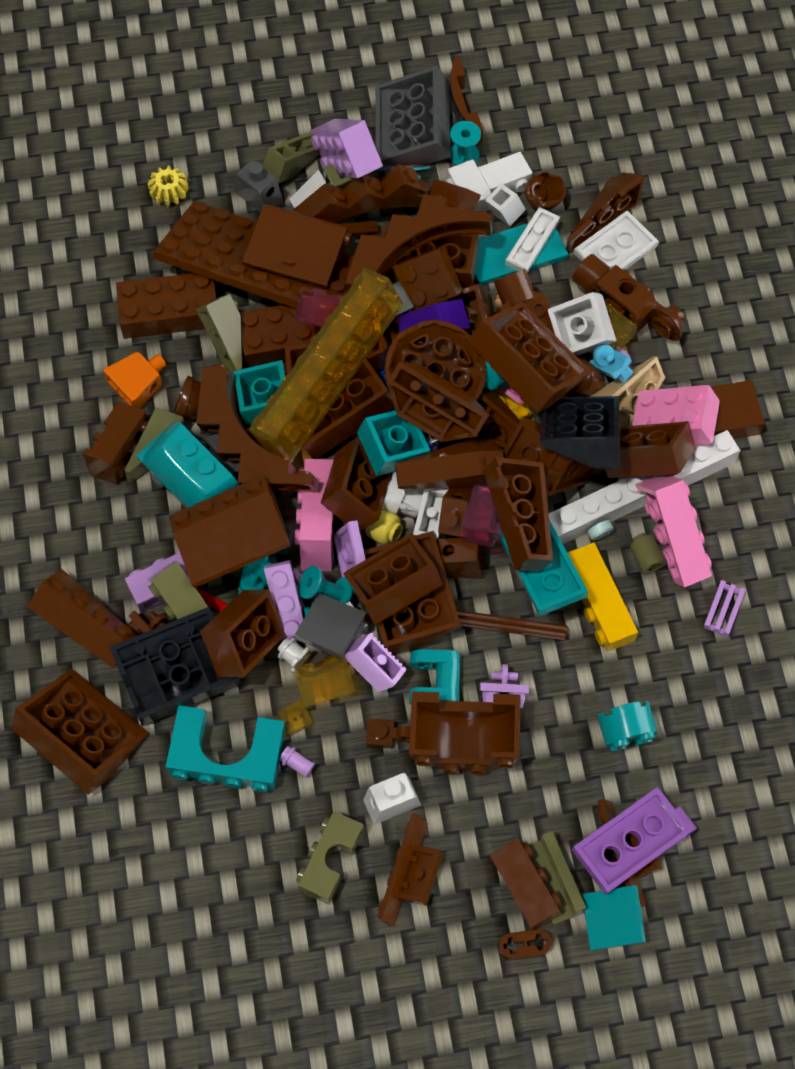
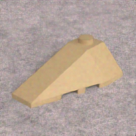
M653 356L632 369L633 374L626 382L623 383L616 379L591 395L619 396L620 427L632 426L639 391L656 390L663 383L665 375L657 356Z

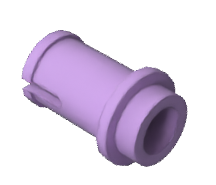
M287 746L279 760L283 762V766L288 765L306 778L315 763L296 752L295 747L291 749Z

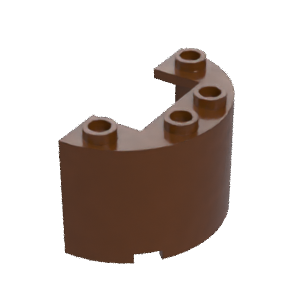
M412 691L409 756L415 760V764L418 766L443 769V773L451 775L459 774V771H470L473 775H485L488 770L513 768V765L519 760L521 695L493 694V702L440 701L439 692Z

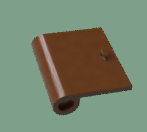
M264 204L242 263L327 288L339 251L343 250L345 246L349 247L352 233L349 232V227Z

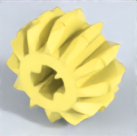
M169 165L166 170H162L159 167L158 173H151V180H148L150 196L152 199H156L159 205L165 202L169 207L171 202L178 205L179 199L185 200L189 186L186 175L181 173L178 167L171 170Z

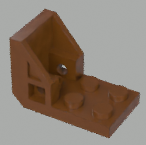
M529 418L521 419L503 451L504 458L543 462L548 496L587 484L596 468L541 446L539 441L541 423Z

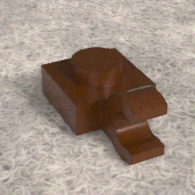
M368 718L366 747L393 749L394 741L410 742V726L395 728L394 720Z

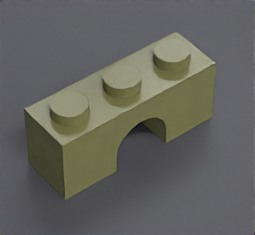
M333 811L330 818L326 817L320 828V832L323 834L319 842L314 841L308 853V857L311 858L307 868L302 866L297 876L296 882L299 883V892L330 905L341 877L339 873L327 867L326 859L335 851H343L353 855L364 831L362 823Z

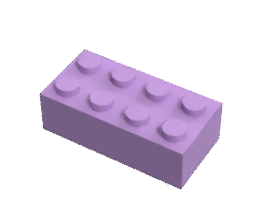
M333 119L310 130L313 135L311 142L314 148L320 152L322 157L320 163L323 169L325 166L333 164L339 176L359 178L383 166L365 120Z

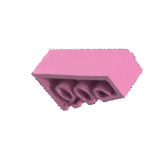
M305 459L304 469L299 470L311 472L319 481V492H298V504H302V509H297L296 524H300V529H295V545H300L301 571H305L310 566L319 567L321 571H332L334 514L321 504L334 461L332 459Z
M657 475L635 484L638 493L643 491L648 502L644 504L646 513L650 514L656 522L657 526L653 529L655 536L666 547V549L662 550L674 583L687 587L711 577L710 567L712 563L708 554L704 551V537L697 528L695 521L697 520V513L690 504L688 498L690 490L686 482L672 476Z

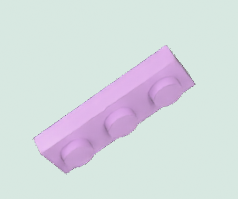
M289 560L264 566L269 592L286 634L282 638V642L287 638L289 640L295 638V633L304 620Z

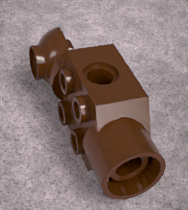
M595 254L587 256L577 267L572 281L585 290L586 294L592 292L602 294L611 324L627 337L634 336L650 321L654 330L660 336L672 341L680 339L683 333V322L685 321L682 311L673 305L668 307L662 306L655 300L654 294L650 289L636 281L627 270H622L617 265L610 267Z
M526 269L494 281L502 303L494 312L495 314L523 302L555 334L548 313L550 305L546 294L534 292Z

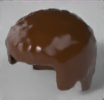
M544 171L527 180L525 195L532 207L550 210L557 207L564 200L566 184L562 177Z

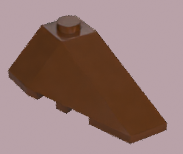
M468 439L396 463L398 489L488 488L483 469L495 457L504 458L503 451L493 439Z

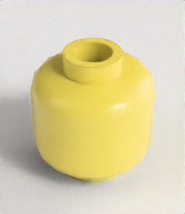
M382 509L379 520L367 527L365 534L368 538L384 545L395 542L400 538L403 525L399 516Z

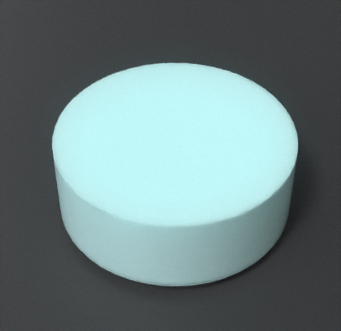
M605 520L596 524L587 532L591 540L595 541L610 534L614 527L610 520Z

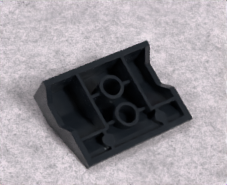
M210 607L110 647L141 726L177 712L179 705L190 707L241 685L240 678L217 676L200 631L214 619Z

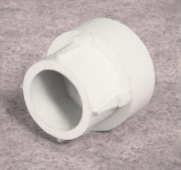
M392 472L382 509L399 516L402 514L416 518L424 489H398L396 472Z

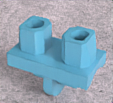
M601 344L596 347L593 360L589 363L597 367L601 373L615 380L618 379L623 383L633 374V371L628 366L632 360L627 355L614 350L607 344Z

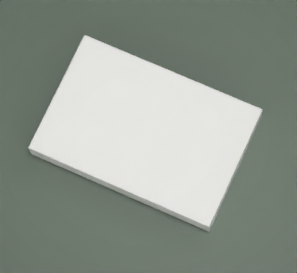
M625 211L574 249V254L581 261L590 254H595L608 266L617 265L622 270H626L655 249L659 241L628 211Z

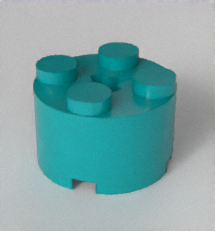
M640 701L614 707L610 709L612 714L605 716L604 712L597 715L605 746L607 748L610 747L611 753L626 749V746L632 742H636L637 746L651 743L658 733L649 701H645L642 706Z

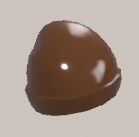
M578 358L591 371V374L566 393L568 397H588L601 390L604 386V377L598 368L592 363Z
M186 377L175 405V414L188 420L196 419L201 383L199 380L194 379V377Z

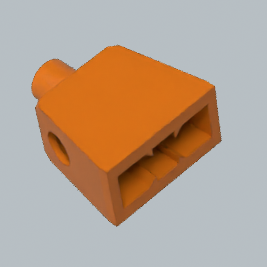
M135 352L105 368L103 372L106 382L128 405L141 409L161 388L162 382L158 372L167 365L159 354L147 361L139 352Z

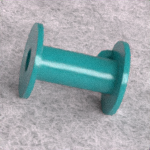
M460 121L450 131V137L454 143L450 149V161L457 166L473 159L476 164L479 160V150L475 145L481 138L480 128L473 122Z
M316 566L307 568L299 583V594L304 599H310L316 593H321L346 604L350 601L353 591L345 577L340 578L336 583L322 579L321 570Z

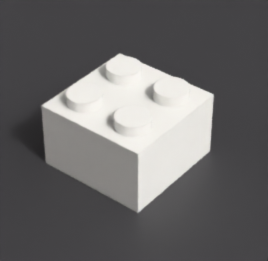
M592 292L548 309L556 337L575 356L595 350L601 344L608 345L616 342L602 294Z

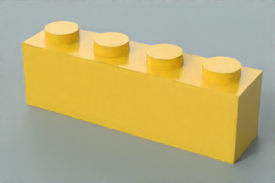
M595 542L568 552L571 561L588 590V597L582 599L585 606L584 614L589 623L592 622L596 629L595 637L600 646L603 645L606 652L635 642L638 630Z

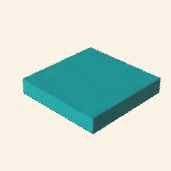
M636 885L615 888L606 895L602 891L582 894L583 902L586 906L585 917L591 951L646 943L638 887Z

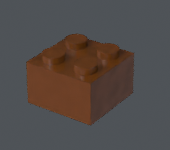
M444 244L394 266L401 286L414 305L412 312L457 296L463 290Z

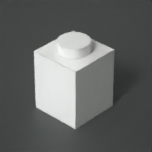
M502 183L485 200L493 214L508 226H511L526 210L518 195Z

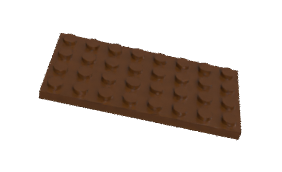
M193 201L153 251V259L330 321L335 320L349 298L345 282L354 255L339 251L327 288L244 265L242 261L257 222L202 202Z

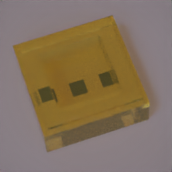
M301 700L277 711L280 720L285 722V729L289 736L313 725V721Z

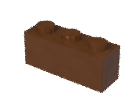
M517 838L489 854L532 930H537L562 915L559 907L563 904L555 890L549 893L544 884L549 880L541 866L538 868L534 867L530 859L535 856L527 842L522 845Z

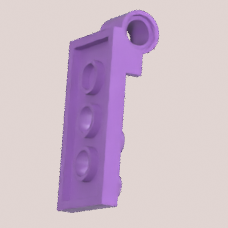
M657 787L579 842L571 850L606 895L658 856L692 834L697 827L681 806L674 809ZM626 834H633L637 837V847H631L626 843ZM604 850H614L618 857L617 861L609 862L606 860Z

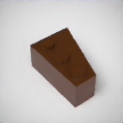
M119 401L104 421L106 427L103 433L97 432L93 437L96 443L92 449L86 448L82 453L91 476L118 485L121 477L124 478L126 476L124 470L149 422L146 411Z

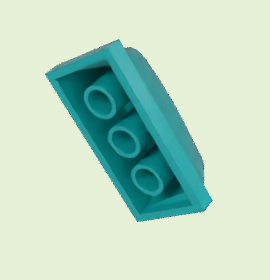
M176 420L136 455L137 459L185 508L239 485L234 476L182 423Z

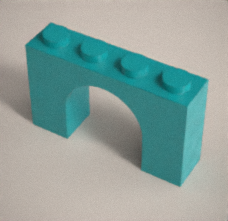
M178 706L166 762L167 772L172 778L177 780H187L188 777L195 778L200 783L210 785L214 784V781L225 783V786L236 789L241 788V786H248L253 791L262 793L275 789L280 762L279 758L286 730L284 721L258 717L253 744L247 756L237 763L220 765L210 761L202 752V741L207 721L205 709Z

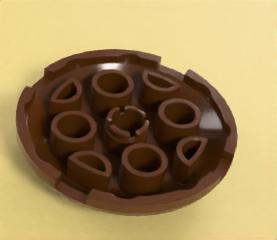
M422 321L403 330L392 342L385 359V379L387 383L400 360L427 369L433 367L439 371L440 377L469 393L477 401L486 379L485 360L475 352L468 342L471 336L462 328L445 321Z

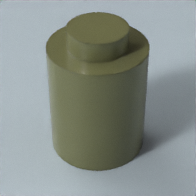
M641 533L633 538L630 548L643 574L653 573L666 565L667 562L653 535Z

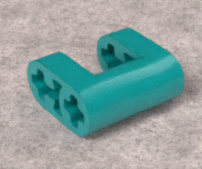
M419 649L411 651L410 667L420 670H436V688L416 687L410 689L409 704L411 705L412 691L439 692L440 701H460V653L453 650Z

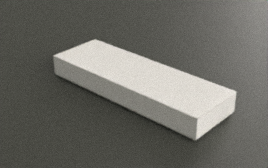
M539 207L506 258L505 265L517 271L526 269L528 273L560 222V217Z

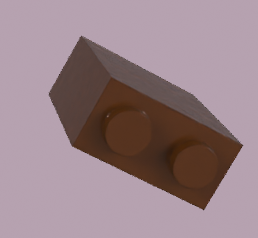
M752 380L711 387L720 400L714 436L728 430L733 439L761 435L765 421Z

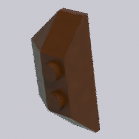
M400 360L387 381L397 416L441 442L476 437L490 415L469 393L422 366Z

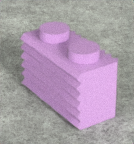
M373 633L355 639L344 655V658L378 692L392 688L406 671V667H402V663H399L395 656H391V652H388L384 645H380V641L373 637Z

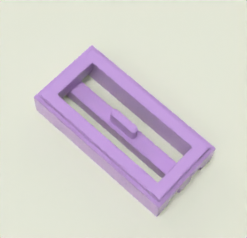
M721 580L703 628L728 637L746 589L735 588L736 585H728L726 581ZM723 590L727 591L728 593L716 625H712L711 621ZM735 594L737 598L726 628H720L732 595Z

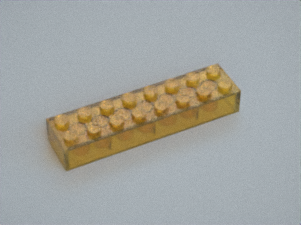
M366 267L364 268L362 273L356 277L346 295L341 298L339 305L333 313L327 317L321 330L312 338L310 345L303 355L297 359L290 373L284 377L280 387L268 399L267 405L262 412L253 420L249 430L266 451L292 463L402 308L403 303L389 278Z

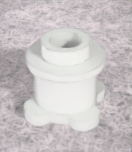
M287 638L278 647L280 652L278 658L286 660L292 666L291 671L295 673L310 658L311 649L309 647L305 649L301 647L295 638L291 640Z

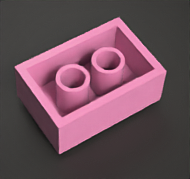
M709 385L639 391L632 426L689 421L695 445L712 444L720 400Z

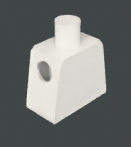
M406 773L372 785L368 788L363 799L373 825L421 806L411 780Z

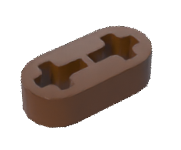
M544 930L512 932L505 934L501 938L498 950L500 955L506 960L538 958L545 956L549 952L552 940L550 935ZM536 936H540L541 941H546L542 950H538L537 946H527V943L534 942ZM508 940H512L513 944H523V947L515 949L514 954H510L509 949H504L503 946L507 945Z

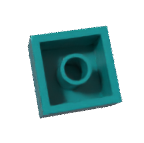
M282 360L233 371L240 413L246 428L253 427L255 422L266 424L285 419L281 412L293 404L288 391L287 374Z
M396 410L366 417L357 432L376 477L396 472V463L431 451L422 430L397 416Z

